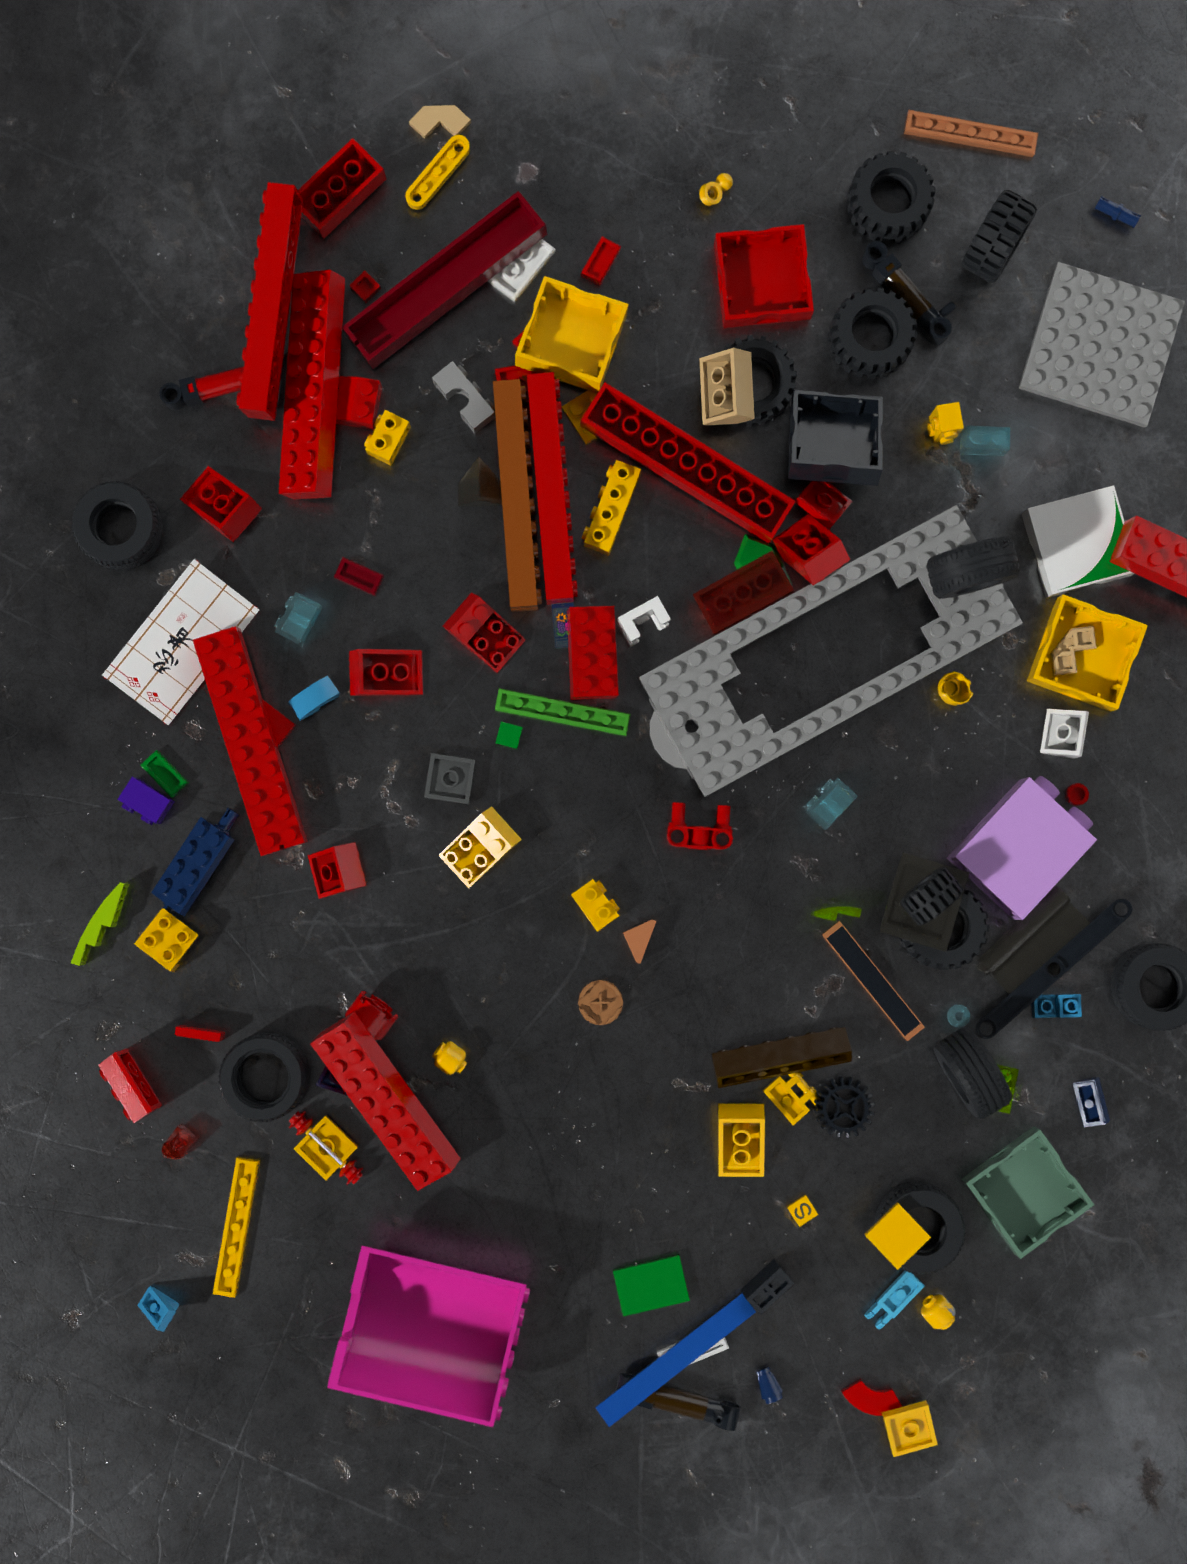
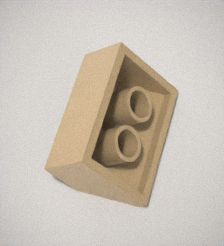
M730 348L699 358L703 425L738 424L755 419L751 352Z

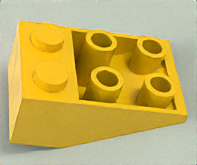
M491 806L481 813L439 854V857L470 888L522 839Z

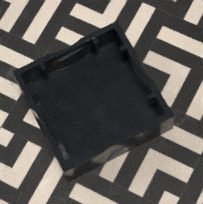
M794 390L790 406L788 479L878 486L883 470V443L881 440L883 397L854 394L834 395L826 392Z

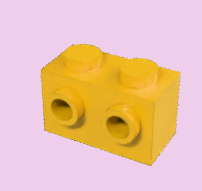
M959 402L937 405L930 414V423H928L927 429L929 437L933 438V443L940 442L941 445L952 443L964 429Z
M385 410L383 415L377 417L374 424L376 429L373 435H368L364 446L368 455L392 466L411 425L409 421Z
M592 879L571 894V896L598 932L619 917L617 911L620 908L613 898L611 900L606 898L604 893L607 890L600 880L595 882Z

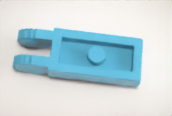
M904 1271L876 1300V1303L867 1310L865 1317L871 1319L883 1308L886 1313L875 1324L880 1330L892 1318L894 1319L925 1285L913 1273Z

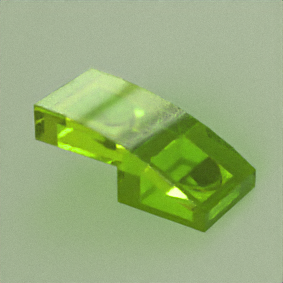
M844 906L825 907L812 911L811 916L836 921L837 913L860 918L862 909Z

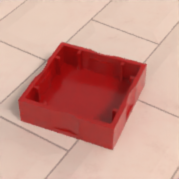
M804 224L772 227L762 231L741 230L715 234L714 248L723 328L810 320L812 318L814 307L811 280L807 271L808 254Z

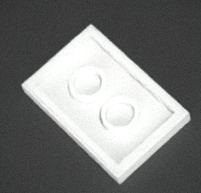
M541 239L488 280V282L512 301L516 302L556 250Z

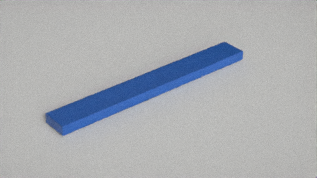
M743 1293L739 1294L599 1403L595 1408L608 1427L612 1426L750 1318L756 1311L746 1300Z

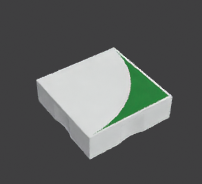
M1114 485L1031 507L1022 513L1029 542L1036 555L1037 570L1046 599L1076 591L1087 585L1103 584L1135 574L1109 562L1125 522Z

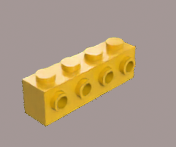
M619 460L615 461L614 466H609L606 473V478H609L607 485L601 486L598 498L601 500L598 507H593L590 514V519H593L591 526L585 527L581 538L585 540L584 547L609 556L641 475L640 468Z

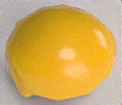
M953 671L944 674L938 683V694L949 705L957 706L967 703L973 696V692L970 690L971 681L959 672Z

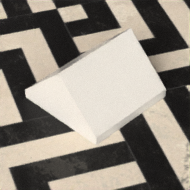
M1047 709L1040 753L1071 759L1082 757L1089 712Z

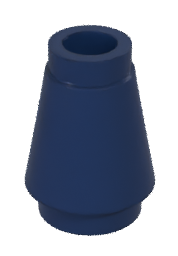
M766 1367L758 1370L756 1373L758 1375L762 1400L764 1399L766 1404H770L782 1399L783 1395L781 1392L783 1390L770 1371V1368Z

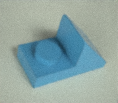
M149 1286L137 1306L156 1330L164 1332L175 1315L179 1304L161 1291Z

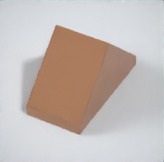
M651 919L623 932L637 963L641 964L656 924L655 920Z

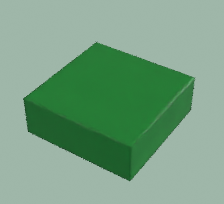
M501 722L495 744L517 749L523 727Z

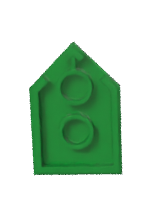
M745 534L734 565L751 602L754 603L793 586L775 545Z

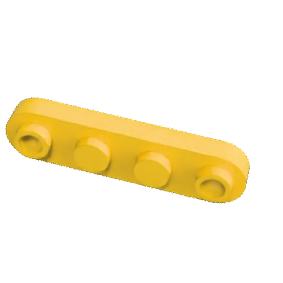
M462 135L451 137L407 189L405 197L409 207L415 210L424 208L465 160L470 152L469 141L466 137ZM457 147L463 148V150L460 152L456 151L455 149ZM417 196L421 197V200L418 202L413 200Z

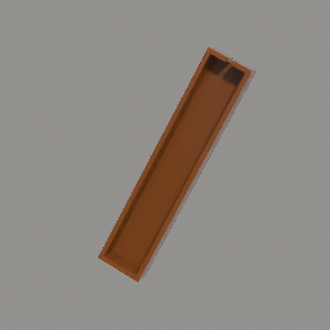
M520 379L493 381L511 612L538 610V605L542 604L541 588H536V582H540L539 565L535 566L534 560H539L538 545L533 543V538H537L536 520L531 521V516L535 515L534 498L529 497V494L534 492L532 476H528V471H532L531 455L526 453V449H530L529 431H524V427H528L527 408L522 407V405H527L525 386H521Z

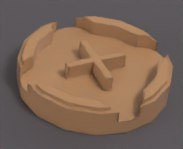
M596 980L583 988L579 994L578 1005L580 1013L585 1020L595 1025H606L616 1020L620 1015L623 999L616 985L609 981Z

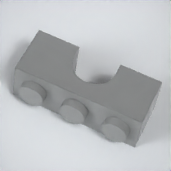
M452 361L432 377L433 384L447 400L456 394H463L468 397L469 402L460 411L461 418L476 434L496 418L495 406L488 398L484 400L480 395L481 389L474 381L470 383L466 378L468 374L460 364L456 366Z

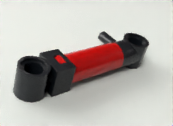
M244 366L200 378L192 376L180 379V387L172 382L166 383L159 391L160 398L169 409L179 410L185 403L188 407L204 403L203 400L241 391L242 383L239 381L241 369L244 370ZM177 392L176 399L168 400L171 393Z

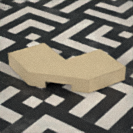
M455 105L423 106L409 121V125L426 139L440 124L453 136L460 135L471 124V120Z
M1094 626L1072 628L1067 632L1050 654L1053 676L1077 673L1075 651L1097 648Z

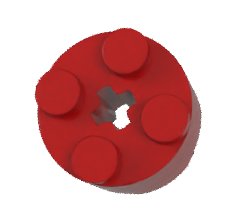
M361 991L345 1013V1016L355 1012L373 1038L381 1041L398 1019V1015L395 1014L393 1016L391 1014L393 1009L372 994L369 998L365 996L366 991Z

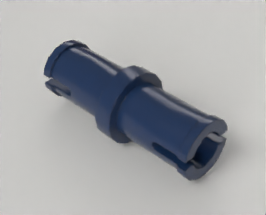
M1101 196L1095 207L1096 210L1111 216L1112 220L1116 221L1117 219L1132 228H1135L1141 217L1140 214L1123 207L1124 204L1114 203L1104 198V196Z

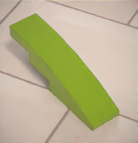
M120 882L104 899L82 934L71 964L85 965L91 946H101L107 926H117L130 885L129 883Z

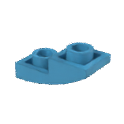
M327 675L288 701V704L301 721L318 712L324 704L338 698L340 693Z
M1081 994L1040 995L1031 1003L1032 1018L1082 1017Z

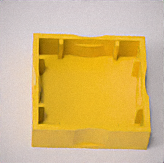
M544 276L534 302L532 317L524 329L515 354V366L535 373L554 372V379H559V381L598 393L602 387L625 323L629 304L600 294L588 293L573 285Z
M1062 594L1055 600L1027 682L1109 712L1118 710L1129 680L1131 665L1138 655L1148 625L1119 614L1104 612L1094 605ZM1094 626L1097 648L1075 651L1077 673L1053 676L1050 654L1067 632L1072 628Z

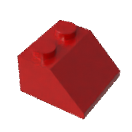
M355 842L334 846L307 855L319 899L366 886Z

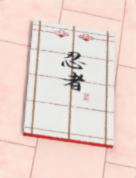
M194 559L102 676L161 719L164 724L169 725L205 680L193 639L237 626L243 632L259 609L201 565L198 560Z

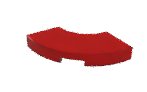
M861 1379L841 1390L844 1397L854 1407L870 1415L882 1416V1412L902 1407L892 1388L874 1390L866 1386Z

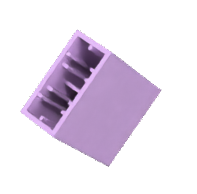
M1038 776L1035 781L1030 777L1018 780L947 857L953 865L1012 920H1023L1097 840L1088 832L1093 826L1090 818L1076 807H1072L1068 812L1055 801V798L1060 794L1059 790L1043 776Z

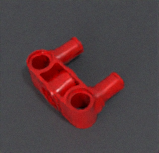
M672 803L671 822H669L667 827V841L671 846L698 850H723L731 846L733 842L732 826H730L731 806L717 805V818L714 828L703 826L687 827L685 823L686 803ZM675 830L683 834V840L680 843H675L671 839V833ZM719 833H724L728 837V842L725 846H721L716 842V836Z

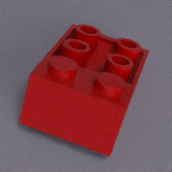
M473 593L469 594L442 626L496 673L500 671L526 640L483 599Z

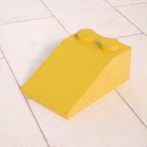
M718 1104L719 1177H764V1104Z

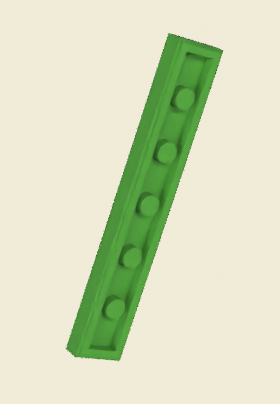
M501 688L498 690L495 711L621 736H627L631 715L629 713Z

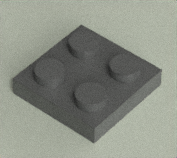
M431 753L424 798L469 805L476 760Z

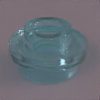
M963 1005L950 1007L947 1012L948 1022L954 1027H964L970 1020L969 1010ZM957 1012L962 1013L963 1017L961 1020H956L955 1015Z

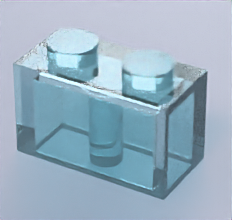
M965 426L960 432V454L1004 456L1010 450V427Z
M295 592L294 596L288 598L285 604L287 609L283 616L280 615L274 627L278 635L302 647L323 607L315 601Z
M836 778L834 781L829 779L821 788L824 792L819 797L814 795L806 804L809 808L805 812L824 830L828 829L858 797L839 778Z

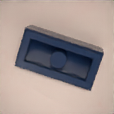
M1094 1077L1074 1082L1073 1086L1084 1128L1107 1124L1110 1118L1100 1078Z

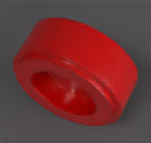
M1081 783L1071 784L1065 790V799L1073 806L1083 805L1089 798L1087 787Z

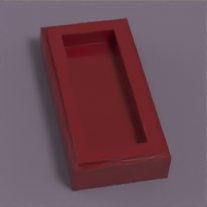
M343 557L334 578L376 596L384 575Z

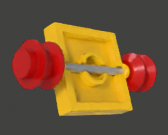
M298 1111L289 1120L291 1125L288 1128L295 1127L297 1129L296 1135H302L306 1131V1136L297 1144L294 1150L325 1180L340 1168L339 1178L345 1176L348 1179L347 1185L350 1182L354 1185L363 1176L360 1172L363 1167L357 1169L355 1167L356 1160L347 1163L346 1159L359 1146L327 1115L314 1128L311 1127L309 1129L313 1118L307 1120L304 1117L305 1111L302 1114Z

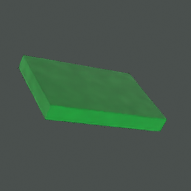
M679 1254L613 1270L623 1317L690 1301Z

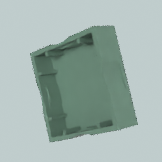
M1035 1126L961 1179L1010 1249L1020 1259L1045 1242L1057 1229L1071 1223L1094 1206V1203L1076 1178L1066 1170L1060 1156L1045 1135Z

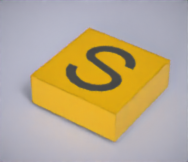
M806 1194L786 1206L799 1227L818 1215Z

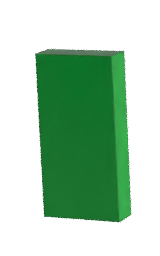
M158 750L140 765L171 798L189 783Z

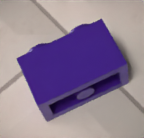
M131 777L117 799L123 803L122 808L131 813H134V811L142 815L140 819L150 825H153V823L161 824L175 802L136 777Z

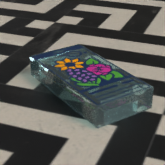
M574 602L551 604L555 649L568 648L567 610L569 607H574Z

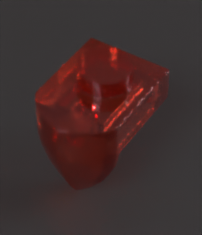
M184 1124L178 1125L162 1146L163 1157L172 1160L181 1159L186 1156L198 1138Z

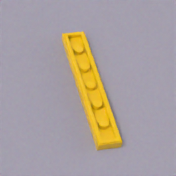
M236 1157L213 1294L232 1298L237 1296L260 1160Z

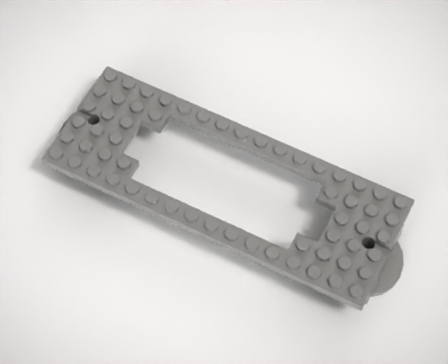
M955 505L835 570L814 586L810 584L640 676L639 679L654 709L650 720V738L654 749L660 757L673 767L686 769L690 777L695 779L703 796L706 797L1023 624L1005 592L1003 583L976 592L939 599L933 594V587H931L928 576L929 572H927L926 568L928 560L945 551L977 542L959 508ZM886 569L898 588L917 578L919 579L939 615V618L920 628L931 648L773 733L763 713L742 724L721 686L741 674L730 654ZM688 723L694 724L696 732H687L685 725Z

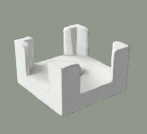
M658 596L618 617L617 625L630 647L639 643L640 633L635 624L640 625L649 620L651 616L659 631L669 626L668 622L671 619Z

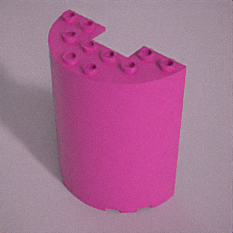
M362 1245L350 1292L352 1295L342 1336L338 1341L327 1388L493 1427L495 1420L500 1421L503 1407L498 1405L500 1396L505 1397L509 1380V1378H505L506 1369L512 1368L515 1351H512L511 1347L512 1345L517 1346L520 1328L517 1326H522L525 1309L521 1308L522 1302L527 1303L530 1289L526 1288V1284Z

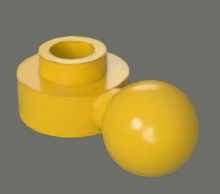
M721 173L717 176L715 182L703 184L699 191L701 201L707 206L719 203L722 199V191H728L733 185L731 175Z

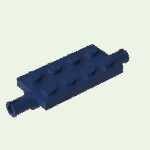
M227 808L218 824L214 825L200 817L151 892L164 902L162 909L167 910L173 916L175 913L182 916L187 914L234 842V839L229 836V830L240 816L237 812Z

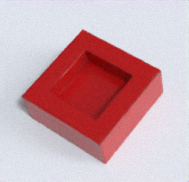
M366 271L349 285L350 289L365 304L381 289V286Z

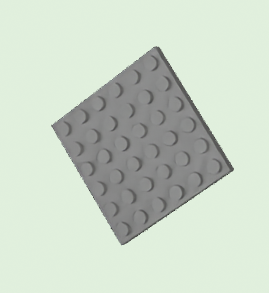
M1058 262L1041 312L1019 389L1145 428L1149 423L1185 301Z

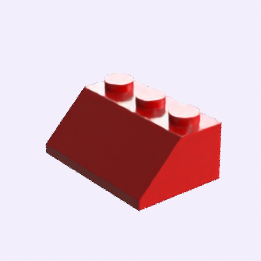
M128 1049L113 1053L98 1065L101 1069L99 1070L101 1077L111 1085V1093L117 1101L122 1103L124 1107L123 1113L129 1121L132 1120L133 1123H136L162 1107V1104Z

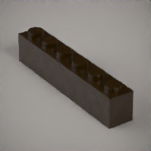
M833 1027L818 1033L809 1032L798 1037L788 1036L783 1040L764 1041L758 1045H744L738 1049L720 1050L711 1054L718 1088L852 1062V1049L845 1027Z

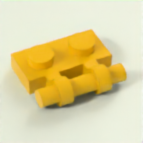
M801 1072L788 1074L790 1078L786 1082L778 1076L762 1090L793 1126L810 1111L804 1103L810 1100L816 1105L814 1100H821L816 1094L817 1090L813 1086L810 1087L802 1078L803 1074ZM795 1084L803 1092L800 1097L791 1089Z

